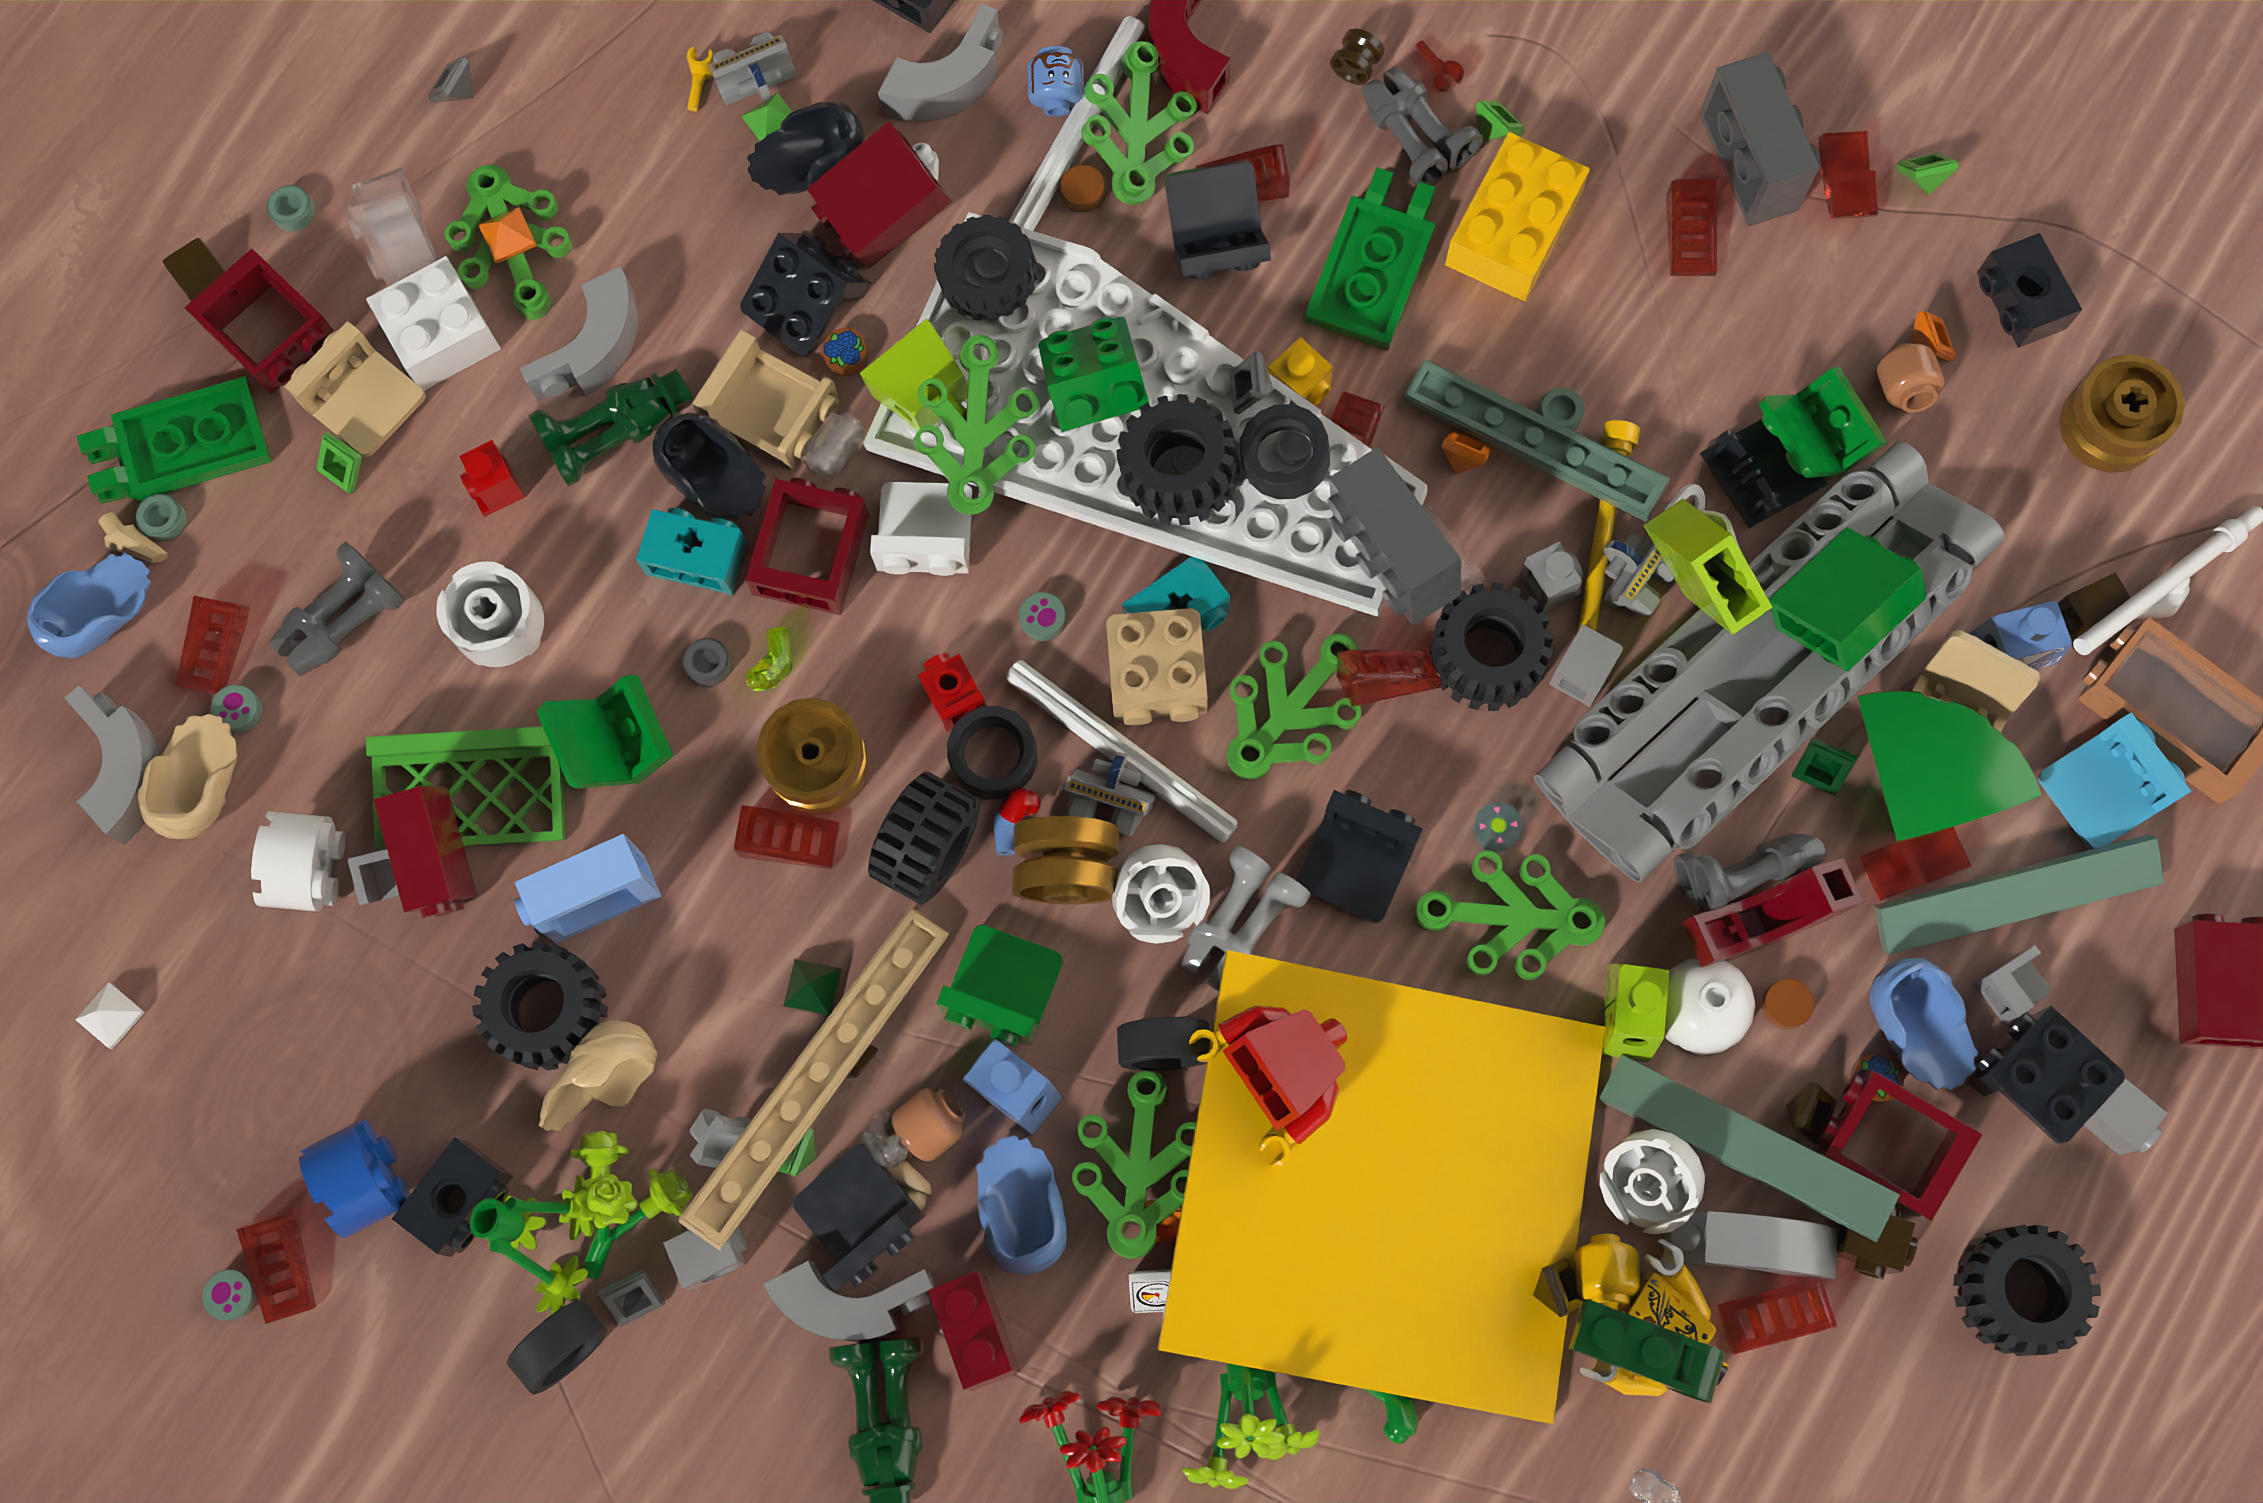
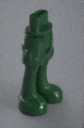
M677 369L661 377H658L656 373L651 374L653 383L647 377L630 383L614 385L606 391L607 398L571 419L557 421L544 410H536L528 415L568 487L578 483L582 478L584 469L601 455L625 441L631 440L636 444L645 440L670 416L674 417L678 414L677 407L693 399ZM614 422L612 426L581 445L569 447L585 435Z
M922 1337L879 1341L880 1357L886 1376L887 1422L884 1423L880 1421L875 1382V1342L829 1347L830 1362L836 1367L847 1370L854 1388L857 1433L849 1435L848 1447L850 1450L849 1456L856 1463L862 1484L866 1487L862 1489V1494L864 1496L869 1495L870 1503H911L910 1490L916 1489V1482H913L917 1455L922 1450V1438L919 1427L911 1426L908 1401V1374L912 1362L919 1358L923 1352Z

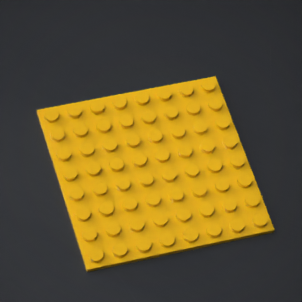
M1227 950L1212 1032L1219 1029V1023L1255 1005L1283 1007L1291 1014L1306 1009L1313 1014L1319 1025L1330 1018L1336 1019L1343 1025L1347 1033V1042L1338 1048L1337 1051L1345 1061L1346 1069L1336 1079L1339 1085V1093L1330 1119L1302 1144L1295 1142L1290 1146L1291 1153L1286 1163L1281 1166H1272L1271 1163L1282 1154L1283 1148L1281 1143L1273 1141L1261 1152L1258 1151L1259 1143L1267 1135L1275 1134L1280 1136L1286 1131L1285 1128L1282 1127L1278 1131L1275 1130L1222 1050L1229 1046L1227 1043L1220 1045L1217 1056L1207 1062L1157 1350L1553 1424L1568 1315L1559 1317L1535 1298L1533 1294L1541 1270L1546 1265L1566 1256L1569 1259L1572 1270H1574V1253L1576 1252L1605 1027ZM1210 1041L1209 1052H1210V1051L1212 1050V1048H1213V1042H1212V1041Z

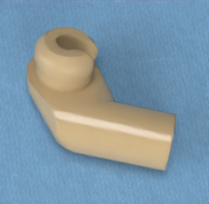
M874 1152L918 1208L922 1210L926 1205L927 1195L931 1196L930 1183L908 1162Z

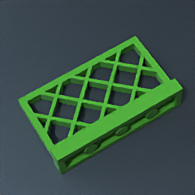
M543 726L366 737V756L372 757L373 799L393 794L386 787V767L403 766L415 777L412 783L405 789L407 790L422 784L424 786L436 787L427 778L440 764L450 763L462 774L460 779L449 789L451 800L468 781L487 797L470 816L452 802L455 814L464 821L459 827L464 847L566 841L564 775ZM550 757L551 776L537 789L521 772L534 758ZM521 759L515 767L506 760ZM487 761H497L509 771L508 775L492 792L474 777ZM463 762H474L468 770L460 764ZM413 765L427 766L420 773ZM515 778L534 794L516 814L498 798ZM550 788L552 801L545 796ZM539 800L552 810L553 831L535 832L522 820ZM373 801L375 851H381L386 849ZM494 803L511 820L498 834L489 835L475 822ZM518 825L526 833L510 832ZM470 828L478 834L475 836H463Z

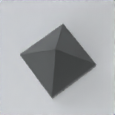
M465 57L458 58L446 65L428 95L431 102L440 103L473 98L468 59Z
M1256 351L1229 372L1233 410L1236 414H1241L1273 390L1261 352Z
M644 1269L628 1274L598 1291L599 1298L620 1327L665 1305L664 1298Z

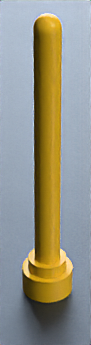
M1607 421L1603 425L1601 444L1626 457H1630L1632 450H1635L1638 446L1640 428L1628 421ZM1601 499L1578 624L1579 630L1582 624L1594 631L1597 629L1606 578L1605 570L1609 561L1607 556L1604 555L1603 549L1612 540L1617 507Z

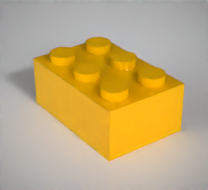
M1508 132L1450 241L1445 265L1526 302L1583 193L1590 168Z

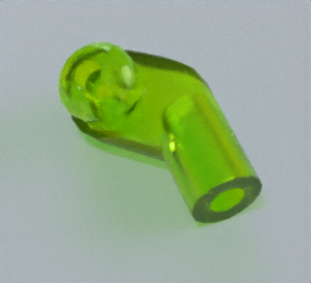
M773 627L766 630L768 654L746 673V682L752 690L757 692L771 690L791 673L793 658L789 629L786 627Z

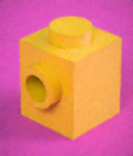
M1302 337L1296 340L1268 366V373L1314 406H1318L1332 389L1333 366Z

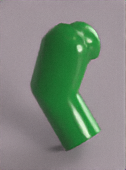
M1364 1389L1385 1404L1388 1420L1383 1427V1432L1389 1441L1395 1444H1403L1408 1440L1409 1436H1413L1416 1433L1418 1419L1413 1398Z

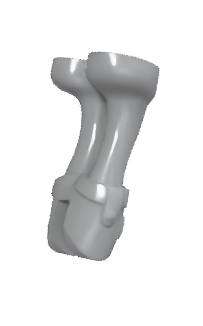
M1237 845L1229 857L1230 865L1235 872L1233 885L1226 899L1209 922H1200L1197 926L1195 925L1191 934H1189V946L1181 967L1196 976L1210 960L1216 946L1222 949L1225 954L1227 950L1252 955L1251 951L1274 918L1288 908L1304 906L1311 895L1310 892L1291 877L1281 872H1276L1269 882L1260 903L1235 935L1231 934L1230 931L1244 907L1271 873L1270 866L1263 859L1250 850ZM1225 954L1220 961H1217L1207 981V985L1218 992Z

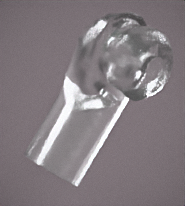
M878 1110L872 1114L861 1136V1143L866 1145L874 1160L880 1166L894 1168L898 1166L900 1161L906 1159L908 1148L906 1145L900 1147L899 1142L902 1140L900 1136L892 1135L888 1138L893 1128L892 1115L885 1110Z
M1641 1469L1629 1481L1630 1493L1634 1498L1643 1503H1682L1681 1492L1678 1487L1655 1470Z

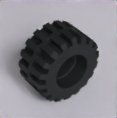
M1177 394L1176 401H1168L1167 395L1158 397V405L1151 407L1147 402L1139 407L1141 415L1138 418L1131 415L1125 422L1128 432H1120L1118 438L1120 449L1116 450L1117 461L1126 490L1136 507L1141 506L1144 515L1152 519L1157 513L1160 523L1170 525L1172 518H1176L1179 520L1180 526L1190 525L1189 518L1198 516L1200 522L1209 518L1208 510L1214 508L1219 512L1225 506L1223 496L1232 498L1236 490L1234 480H1239L1240 468L1232 428L1228 420H1223L1222 412L1216 406L1208 409L1207 401L1197 397L1194 403H1191L1186 394ZM1191 446L1204 453L1199 464L1183 474L1168 475L1153 468L1157 459L1165 451L1173 447Z
M1493 582L1490 590H1485L1483 583L1473 585L1470 594L1462 590L1461 595L1454 599L1452 604L1448 603L1442 609L1430 643L1429 655L1433 656L1430 666L1433 674L1439 673L1440 675L1437 682L1443 691L1450 687L1453 690L1451 698L1460 703L1463 697L1471 700L1468 708L1479 710L1481 703L1488 704V711H1499L1502 703H1506L1507 707L1510 708L1517 705L1522 696L1527 698L1533 692L1536 684H1539L1553 651L1550 648L1554 640L1553 629L1546 630L1549 622L1546 612L1537 614L1535 610L1539 603L1532 596L1527 601L1520 598L1523 590L1513 586L1511 593L1502 591L1503 583ZM1490 628L1498 630L1505 634L1514 644L1517 659L1508 665L1500 667L1481 664L1467 651L1464 637L1477 629Z
M925 771L905 787L886 815L871 848L868 864L869 877L920 905L929 901L949 880L971 841L979 818L980 801L978 798L930 772Z
M533 942V948H529L522 943L513 946L514 955L509 956L502 952L495 957L499 965L494 970L487 966L481 975L487 978L485 986L476 985L474 996L481 999V1003L472 1006L473 1016L481 1020V1023L476 1028L480 1036L488 1039L487 1045L493 1051L516 1064L538 1070L539 1067L548 1071L559 1069L558 1063L563 1062L567 1064L569 1062L571 1051L598 1024L600 1017H607L608 1007L601 1000L607 997L605 988L597 982L599 976L596 972L564 947L556 944L551 947L545 942ZM557 981L560 983L564 994L563 1008L559 1017L551 1026L542 1031L534 1033L525 1032L521 1027L518 1015L522 998L529 989L539 983Z
M2024 1224L1986 1233L1985 1238L1976 1239L1969 1245L1972 1252L1963 1254L1958 1262V1265L1964 1268L1963 1273L1954 1274L1953 1285L1962 1287V1295L1954 1296L1956 1307H1966L1968 1314L1961 1319L1967 1328L1976 1327L1979 1330L1975 1337L1982 1343L1995 1344L1994 1350L2004 1354L2015 1353L2016 1356L2049 1355L2058 1353V1350L2070 1349L2078 1344L2075 1337L2086 1336L2092 1329L2086 1320L2087 1318L2098 1317L2100 1307L2092 1304V1297L2101 1296L2100 1284H2091L2089 1275L2095 1274L2097 1271L2093 1262H2082L2080 1257L2086 1252L2079 1244H2066L2068 1235L2060 1231L2048 1232V1226H2026ZM2017 1260L2032 1265L2041 1274L2046 1284V1306L2040 1316L2034 1321H2028L2018 1315L2006 1298L2004 1286L2006 1274Z

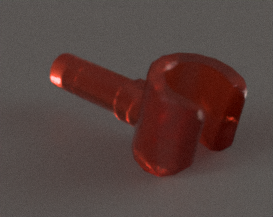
M1424 40L1416 44L1415 48L1436 73L1434 86L1439 92H1447L1450 87V83L1443 74H1449L1454 78L1455 82L1461 83L1464 70L1458 62L1454 60L1443 62Z

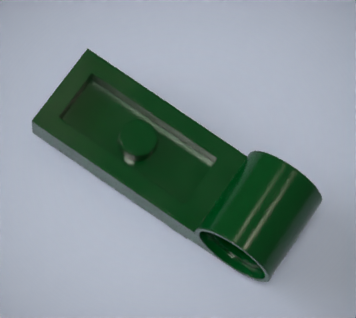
M1590 1299L1583 1300L1568 1348L1569 1350L1664 1385L1666 1388L1684 1396L1710 1404L1726 1355L1724 1351Z

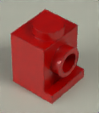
M493 440L459 456L466 471L459 475L470 497L475 499L484 517L525 498L507 459Z
M940 653L924 663L925 671L918 674V677L946 732L952 730L953 726L965 713L981 706H986L985 699L960 654L950 658L948 653ZM954 678L958 681L956 687L951 690L941 688L942 684Z

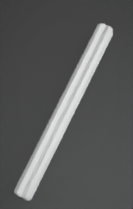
M1127 16L1123 19L1092 76L1104 74L1112 80L1114 87L1116 86L1123 73L1121 67L1123 54L1132 43L1141 41L1145 34V24L1141 20L1133 16ZM1093 84V88L1098 94H1105L1104 89L1100 85ZM1085 95L1074 105L1009 219L1010 223H1016L1019 227L1031 231L1035 229L1061 183L1063 175L1069 169L1084 142L1081 136L1082 126L1089 117L1099 115L1101 112L1097 105L1090 103L1086 99Z
M1018 660L1009 669L1006 678L1011 686L1110 760H1114L1117 752L1127 754L1125 768L1140 772L1139 781L1210 835L1220 842H1225L1237 828L1235 818L1027 663Z

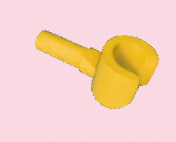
M691 47L687 52V60L692 74V86L687 109L696 112L698 111L705 80L713 77L709 67L710 64H713V52L709 49L708 57L703 61H697L696 48Z

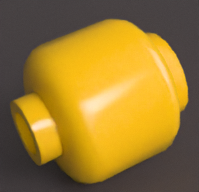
M1597 1234L1590 1238L1589 1244L1580 1247L1574 1253L1575 1283L1579 1296L1583 1300L1590 1299L1619 1311L1629 1309L1630 1302L1634 1301L1641 1291L1639 1255L1637 1250L1629 1244L1620 1242V1237L1615 1234Z

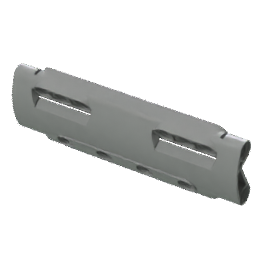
M1897 441L1865 471H1855L1843 477L1749 564L1765 595L1770 599L1846 527L1863 536H1870L1890 518V522L1874 538L1884 548L1899 556H1908L1919 564L1923 571L1927 598L1848 672L1777 630L1771 609L1734 635L1730 634L1700 609L1585 714L1575 725V738L1569 743V747H1564L1534 775L1537 786L1564 818L1600 854L1632 880L1639 883L1642 882L1678 847L1687 850L1702 840L1956 601L1970 584L1973 570L2004 542V532L1992 517L1929 483L1927 467L1923 457L1908 443ZM1695 697L1697 698V701L1693 705H1691L1679 718H1677L1665 731H1663L1651 744H1649L1611 781L1608 780V778L1615 771H1617L1629 758H1631L1642 746H1644L1684 707H1686Z

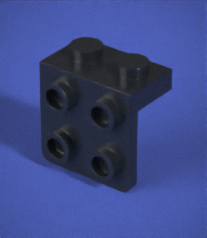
M1243 159L1169 173L1165 177L1164 183L1175 259L1183 277L1190 276L1193 279H1205L1214 276L1217 270L1234 268L1237 271H1248L1259 267L1261 262L1271 261L1269 242L1261 229L1254 167L1250 161Z
M803 230L802 233L777 234L740 303L741 311L802 356L810 355L814 351L843 298H863L871 284L870 281L859 274L860 267L856 263L840 255L834 256L825 249L826 242L822 238L806 230Z
M1334 790L1326 806L1323 821L1296 881L1310 892V896L1371 923H1380L1387 913L1423 828L1416 826V820L1402 811L1390 809L1387 813L1371 806L1372 801L1363 794L1352 790H1345L1343 794Z
M2049 1006L2032 1015L2027 1011L2016 1018L2006 1029L2011 1038L2000 1049L1993 1045L1975 1062L1974 1065L1979 1072L1969 1081V1084L1983 1097L2000 1091L2054 1142L2062 1144L2070 1141L2125 1080V1074L2118 1065L2054 1007Z
M864 1143L853 1146L796 1195L792 1202L794 1210L837 1262L835 1266L823 1275L834 1291H837L849 1280L855 1288L879 1269L873 1260L885 1250L892 1257L915 1238L910 1229L925 1217L871 1148Z

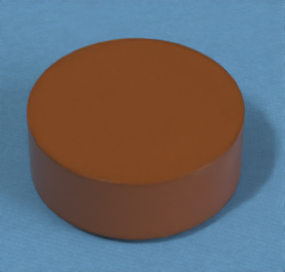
M1077 165L1067 170L1061 179V195L1064 203L1070 209L1078 212H1088L1097 208L1105 196V183L1102 174L1096 168L1089 165Z
M1795 979L1777 981L1766 990L1762 999L1764 1015L1770 1023L1781 1029H1794L1803 1025L1811 1018L1815 1008L1814 996L1811 990L1804 983Z

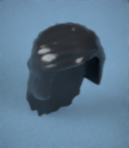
M818 102L789 113L782 121L780 129L766 135L763 140L755 144V152L747 157L750 162L747 171L753 182L758 183L765 190L771 189L777 192L778 195L808 191L807 188L865 141L864 130L857 115L852 112L849 106L842 102Z
M685 413L667 420L659 427L655 433L652 447L654 462L658 470L669 484L675 486L690 501L697 504L703 512L719 518L734 517L739 519L743 514L752 516L755 510L760 508L761 498L766 489V486L763 484V480L766 477L765 473L758 468L752 457L730 432L722 428L716 419L701 414Z

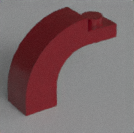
M1151 0L1149 13L1150 43L1155 46L1158 53L1159 66L1156 69L1158 74L1174 94L1180 91L1188 92L1196 100V109L1209 114L1230 81V57L1200 42L1188 27L1191 16L1202 0Z
M1844 858L1811 867L1759 894L1722 908L1694 915L1681 923L1701 967H1705L1723 960L1730 961L1787 939L1864 903V900Z

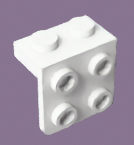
M887 482L882 486L878 535H871L870 549L877 571H884L890 574L929 572L940 576L969 573L972 515L962 514L950 504L947 496L949 483ZM965 484L964 494L968 498L973 499L971 487Z

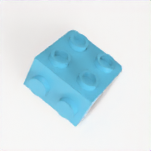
M2132 712L2112 724L2096 737L2042 770L2038 775L2040 785L2090 850L2110 844L2156 813L2192 792L2185 783V776L2181 769L2174 762L2167 760L2155 744V737L2150 728L2143 722L2138 721Z

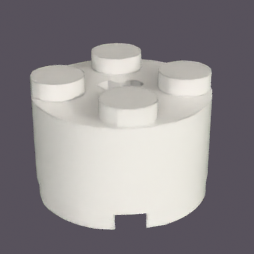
M489 561L469 564L459 569L452 576L453 580L446 590L441 591L436 606L438 623L449 640L473 663L487 667H503L520 661L527 655L533 654L539 648L544 627V613L541 603L524 580L514 571L504 567V565Z
M267 812L265 817L271 821L270 826H259L252 856L251 879L261 880L262 893L252 892L256 905L260 907L316 912L321 911L324 905L334 906L338 897L339 883L337 878H332L331 876L334 859L341 860L344 854L345 833L343 831H335V824L332 818L328 816Z

